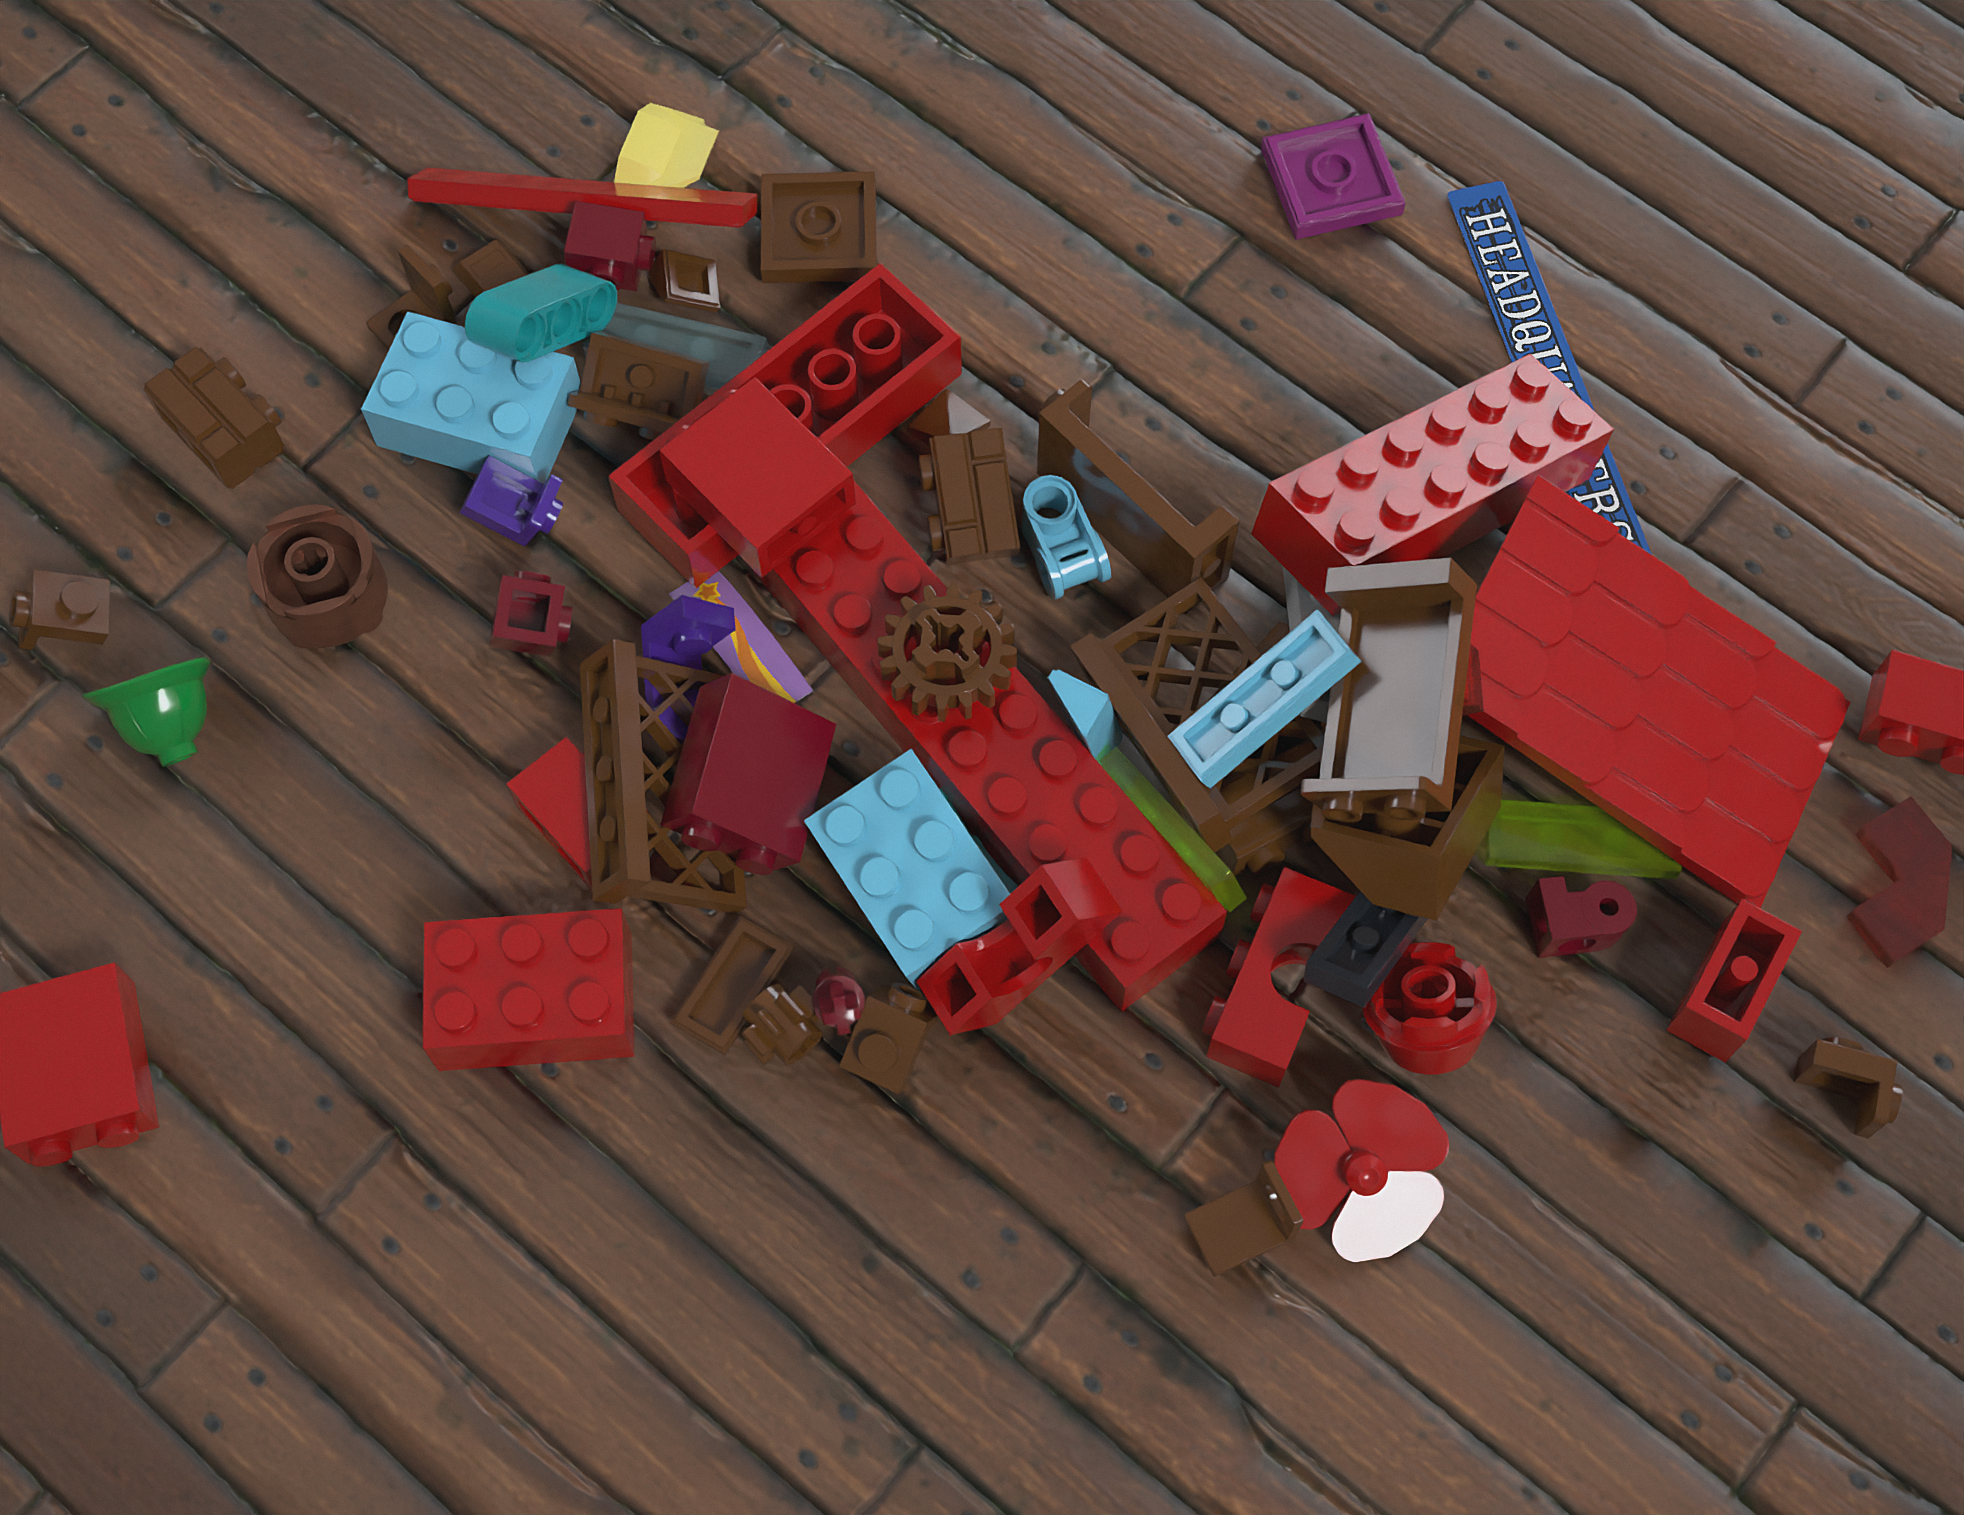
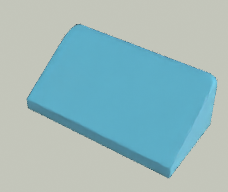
M1059 669L1057 671L1052 670L1048 678L1066 720L1079 741L1099 764L1106 769L1124 738L1108 694Z

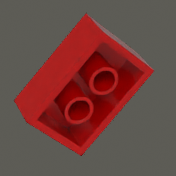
M622 908L424 922L423 1050L437 1070L450 1071L635 1057L632 933Z

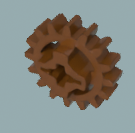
M950 583L946 596L937 597L930 585L925 586L923 602L917 604L914 600L905 596L901 599V613L903 617L887 614L885 617V633L887 635L878 637V654L880 657L885 658L880 661L882 680H894L891 684L892 697L896 701L905 699L909 695L912 696L913 714L919 716L930 705L936 707L938 721L945 722L949 708L958 707L965 720L972 718L973 702L978 700L982 705L991 708L995 705V691L993 687L1004 690L1009 689L1011 685V672L1008 669L1017 665V648L1011 646L1015 642V628L1013 624H1001L1003 621V607L999 603L991 605L986 609L982 608L981 590L976 589L967 599L959 597L956 583ZM913 636L916 639L917 648L912 651V659L907 662L905 650ZM987 642L991 653L987 664L983 668L980 665L979 655L983 653V645Z

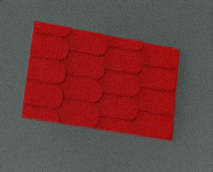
M1537 475L1476 594L1462 715L1480 723L1736 904L1741 899H1744L1761 908L1793 833L1798 827L1800 817L1815 783L1821 775L1823 765L1844 722L1851 702L1844 697V694L1838 687L1776 648V641L1690 586L1688 580L1681 573L1619 534L1620 528Z

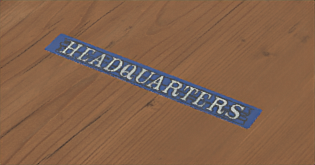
M1497 181L1448 192V199L1511 362L1532 354L1594 410L1504 182ZM1607 443L1590 479L1565 493L1620 528L1619 534L1651 554Z

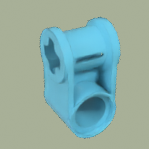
M1053 475L1042 476L1032 481L1024 493L1021 528L1023 536L1034 556L1043 586L1050 598L1053 600L1061 598L1064 595L1065 589L1095 578L1101 583L1110 580L1111 568L1104 545L1097 532L1092 528L1076 494V490L1071 483L1062 477ZM1049 507L1060 511L1062 515L1058 518L1048 519L1038 515L1036 511Z

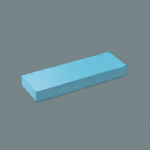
M1317 609L1170 733L1168 737L1199 780L1211 788L1362 661L1326 617Z

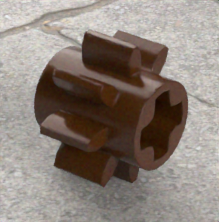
M780 984L772 985L756 996L743 1012V1018L750 1025L742 1032L746 1039L744 1043L764 1065L776 1055L786 1066L796 1063L817 1045L823 1035V1032L815 1024L820 1019L814 1012L812 996L802 985L796 987L790 994Z

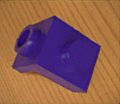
M488 456L483 462L459 513L525 546L539 530L548 534L553 527L563 506V502L555 498L563 479L551 474L544 483H541L509 465Z

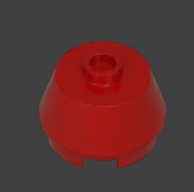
M1419 942L1410 944L1365 1008L1362 1007L1368 1025L1386 1054L1395 1064L1410 1072L1437 1075L1454 1071L1464 1066L1473 1058L1495 1016L1497 1000L1495 991L1489 982L1487 971L1482 964L1476 968L1470 962L1457 957L1455 946L1450 944Z

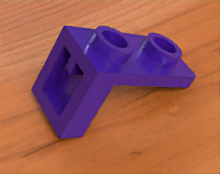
M685 595L679 596L641 625L643 657L702 670L701 655L710 651L714 645L736 630L734 608ZM644 678L646 703L653 710L664 698L649 680ZM688 688L683 695L694 707L699 690ZM669 706L658 717L682 744L688 727Z

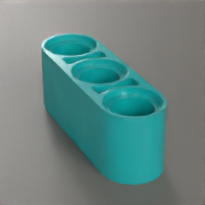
M556 264L478 295L471 303L467 312L465 334L468 340L476 345L522 363L530 362L591 336L593 332L606 328L616 310L617 290L610 281L565 264Z

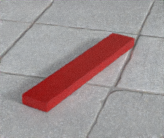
M430 167L407 178L408 199L418 202L573 214L575 201L645 212V219L649 221L741 228L757 214V194Z

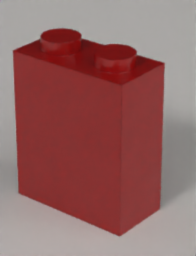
M756 377L740 389H731L724 393L716 401L711 411L692 425H684L675 430L667 439L665 445L659 449L666 481L761 578L856 504L853 473Z
M115 962L0 993V1121L4 1147L27 1164L31 1163V1165L39 1167L57 1165L71 1159L73 1151L94 1145L102 1148L125 1146L137 1141L140 1137L139 1133L160 1127L135 982Z

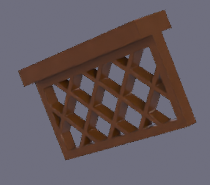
M1202 577L1100 642L1090 633L1070 646L1085 678L1091 686L1108 694L1120 727L1211 855L1233 841L1229 832L1230 829L1302 784V780L1310 779L1320 772L1325 736L1310 718L1299 716V714L1292 719L1293 722H1289L1265 742L1261 759L1246 758L1232 770L1257 775L1253 790L1230 805L1220 793L1223 778L1213 787H1207L1199 780L1169 739L1168 735L1174 731L1170 723L1179 724L1180 726L1196 712L1203 687L1224 689L1262 656ZM1199 602H1202L1210 613L1205 632L1175 629L1179 615ZM1219 626L1226 634L1217 633ZM1138 641L1158 643L1152 666L1127 664L1120 656V653ZM1171 644L1200 647L1194 671L1165 668ZM1213 648L1236 650L1242 654L1237 675L1207 672ZM1139 680L1147 681L1145 689L1141 685ZM1160 682L1190 685L1183 710L1157 707L1155 699ZM1279 736L1306 738L1314 748L1313 752L1296 763L1273 761Z
M612 639L580 663L593 901L616 904L626 897H634L737 914L747 908L744 870L736 866V859L717 850H700L688 861L666 835L671 829L664 826L659 827L648 814L645 801V791L650 788L666 806L671 785L662 775L673 764L677 766L684 742L680 744L658 716L670 706L688 727L694 707L683 693L688 688L699 690L701 686L724 675L636 656L634 643ZM637 677L648 679L664 698L653 710L638 693ZM644 729L668 756L657 768L642 752L641 732ZM653 847L676 873L669 883L651 880L649 851ZM707 857L723 874L724 892L713 890L696 870Z

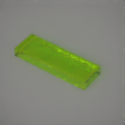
M1117 747L1100 760L1101 766L1229 913L1247 899L1232 871Z
M1501 800V808L1485 834V866L1677 879L1682 872L1681 864L1597 806Z

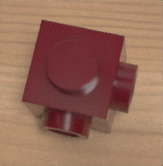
M575 201L564 249L566 265L610 281L615 285L617 291L624 289L637 292L642 270H652L656 249V238L647 235L645 212Z
M515 571L514 577L502 575L497 592L489 647L550 657L556 647V642L567 643L573 607L562 605L565 586L552 584L551 577L535 572Z

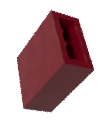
M734 673L727 674L701 686L660 825L682 834L681 841L692 848L703 851L717 850L735 858L736 866L749 873L770 875L774 870L799 863L809 831L804 820L813 815L837 724Z

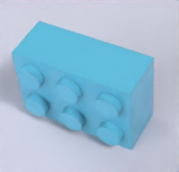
M407 311L361 411L374 441L379 447L478 474L483 462L488 456H491L544 483L549 477L578 410L577 408L567 406L569 393L579 391L581 382L574 357L551 352L530 362L522 363L470 342L465 334V327Z
M912 749L804 820L906 978L920 991L922 990L916 981L957 943L977 939L994 930L1008 919L999 904L1010 893Z

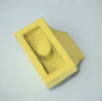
M649 103L637 112L619 154L614 182L685 188L687 185L700 179L719 130L706 126L704 119Z

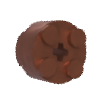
M325 505L299 506L273 518L266 525L268 532L261 538L258 545L256 546L253 542L247 558V574L250 584L275 627L294 646L299 648L339 646L356 639L363 633L374 631L381 624L388 594L386 573L366 530L353 517L350 519L337 513L335 508Z

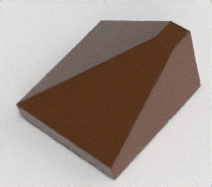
M662 249L654 260L652 270L648 271V278L662 300L666 303L717 313L720 310L715 260Z
M945 388L908 425V431L928 446L929 438L934 436L984 430L991 425V421L949 389Z

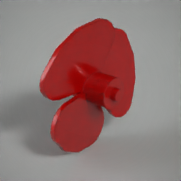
M1357 1078L1346 1081L1338 1087L1333 1095V1114L1343 1134L1336 1122L1327 1113L1320 1110H1305L1297 1113L1289 1121L1274 1152V1165L1304 1222L1300 1229L1312 1230L1324 1225L1348 1194L1333 1222L1331 1240L1338 1254L1346 1260L1354 1262L1389 1257L1422 1236L1440 1212L1444 1201L1441 1184L1436 1177L1427 1171L1435 1169L1443 1163L1448 1155L1450 1145L1446 1131L1425 1103L1394 1084Z

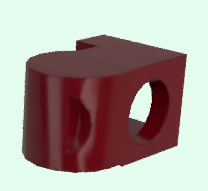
M1564 876L1540 878L1525 898L1538 958L1595 952L1611 948L1630 928L1637 915V904L1632 893L1625 886L1615 881H1598L1592 883L1585 891L1568 893Z

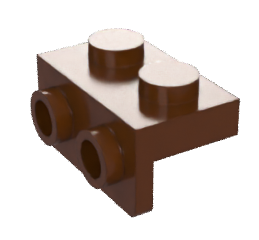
M605 332L591 333L580 390L569 393L567 406L584 410L583 419L595 424L616 427L619 421L640 426L638 432L640 436L655 440L701 404L710 362Z

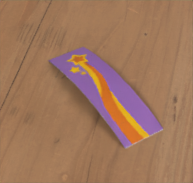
M720 571L715 573L697 589L687 582L669 594L673 600L681 595L734 608L736 630L713 646L734 674L793 703H796L813 691L774 636Z

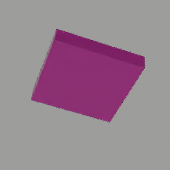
M1370 113L1263 137L1261 151L1295 240L1403 215L1406 202Z

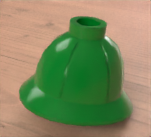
M202 657L180 662L109 687L82 694V698L92 705L106 710L113 727L124 742L139 753L158 756L162 767H167L199 753L194 740L204 725L207 713L203 678L211 661L209 658Z

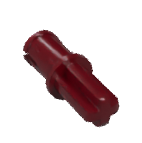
M836 966L837 974L831 975L830 968H826L816 979L812 1006L816 1016L822 1021L823 1025L836 1027L837 1035H846L851 1033L850 1024L854 1023L857 1019H861L865 1006V996L861 986L856 982L854 975L848 969Z

